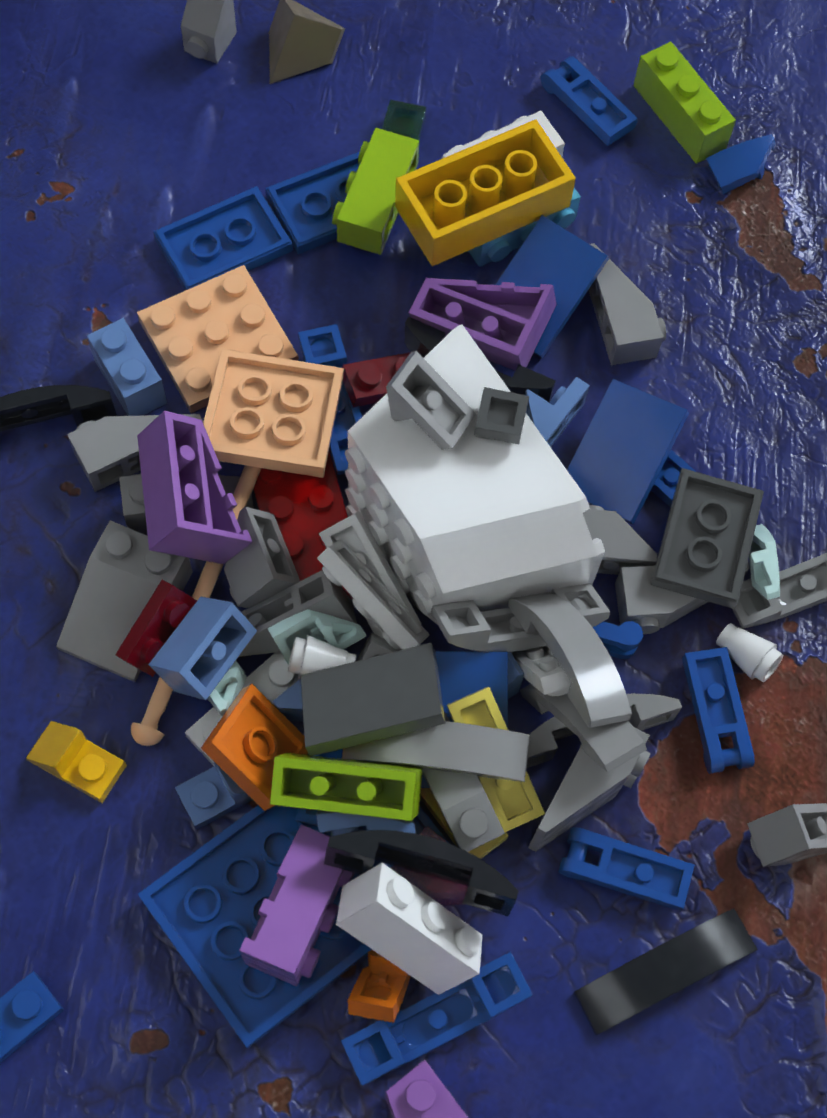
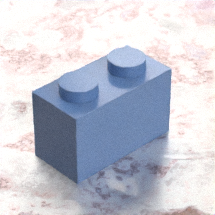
M124 318L87 335L96 364L128 416H143L167 404L162 379Z
M200 597L148 665L174 692L207 700L257 630L232 602Z

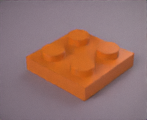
M252 683L240 691L201 747L264 811L275 806L270 805L275 757L284 753L308 754L305 748L304 735Z

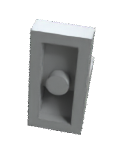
M417 351L409 354L386 386L391 418L394 421L413 419L442 450L454 447L476 415Z

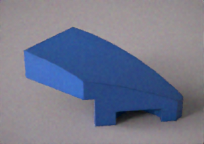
M773 135L762 136L739 143L706 158L707 164L723 195L755 178L762 179L769 154L776 145Z

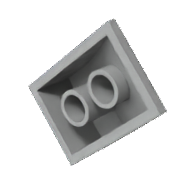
M110 520L89 557L56 645L57 649L136 682L141 670L120 659L115 654L162 579L181 591L184 590L193 573L190 559L188 557L150 551L147 535Z
M634 727L646 744L650 735ZM581 745L528 848L537 852L615 798L623 785L631 789L651 753L644 751L607 773L584 752Z

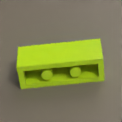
M670 41L640 56L633 86L693 161L697 164L707 157L726 149L736 119L675 45Z
M375 128L370 142H363L358 157L359 168L357 172H350L345 188V193L347 194L345 201H338L333 213L332 224L337 225V242L379 255L382 254L398 215L395 207L396 178L416 170L420 140Z
M284 753L276 756L274 759L270 805L412 821L419 814L423 768Z

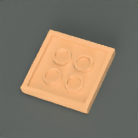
M244 265L137 312L139 322L190 413L208 406L222 349L299 361L298 354Z
M222 349L203 421L218 460L323 478L344 368Z

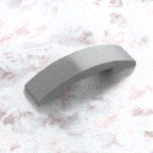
M827 553L780 571V597L767 600L752 586L751 579L743 581L738 604L733 609L742 629L775 621L826 602Z
M591 583L552 589V594L565 599L573 605L592 627L609 618L610 610ZM474 600L432 606L431 614L448 643L481 652H513L546 646L538 632L526 634L510 608L480 612Z
M552 593L509 598L508 607L526 634L536 632L540 634L571 680L567 696L587 726L592 728L630 720L632 712L618 671L603 642L585 617L565 599Z
M532 684L520 689L521 696L541 714L547 711L551 712L580 738L584 752L607 773L647 750L645 742L629 721L589 728L567 696L568 694L561 696L543 695Z
M626 694L632 712L629 722L633 727L641 731L674 720L682 708L679 699L654 694ZM555 716L544 722L529 734L530 743L527 768L553 760L558 749L555 741L575 733Z
M445 721V724L343 748L342 759L477 774L478 777L525 782L530 735L491 727Z

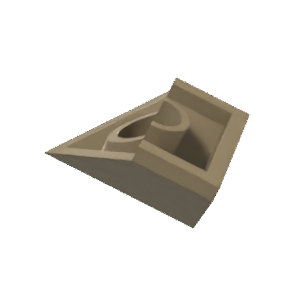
M279 0L269 29L270 84L333 63L345 28L294 0Z

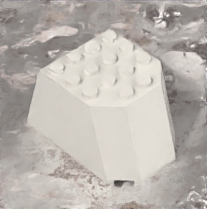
M463 324L455 327L424 357L430 366L476 413L454 447L442 450L413 419L394 421L391 418L388 395L386 394L348 430V450L345 451L348 461V469L345 470L348 480V488L345 489L348 498V506H346L348 517L360 511L404 593L417 609L436 624L437 622L431 614V609L434 605L474 600L480 612L509 608V598L551 593L552 589L590 583L593 585L605 554L602 541L599 538L592 540L583 515L585 511L590 509L586 496L527 414H525L519 444L474 435L484 387L507 392L511 391Z

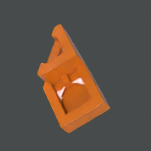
M374 950L368 952L369 966L362 969L347 999L348 1014L394 1023L411 976Z

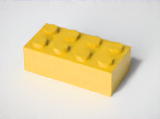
M537 119L396 178L395 207L431 266H435L538 221L541 215L547 217L570 207L576 177Z

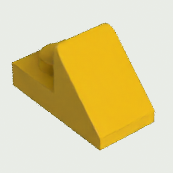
M50 721L26 757L27 761L101 803L104 802L127 766L124 760L87 740L83 732L78 728Z

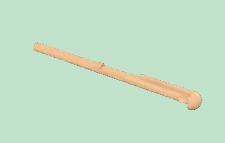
M244 466L233 493L237 506L233 508L236 519H238L240 510L247 506L261 468ZM206 561L192 598L197 601L200 597L210 598L224 564ZM161 677L158 679L141 724L135 722L131 724V735L142 746H153L164 737V734L157 730L158 722L166 709L173 690Z

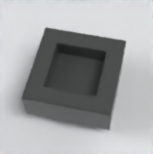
M484 387L474 435L519 444L529 396Z

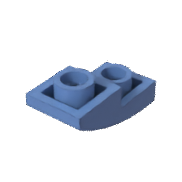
M318 810L316 813L319 833L330 831L331 837L359 831L358 827L365 825L367 830H390L416 834L415 821Z

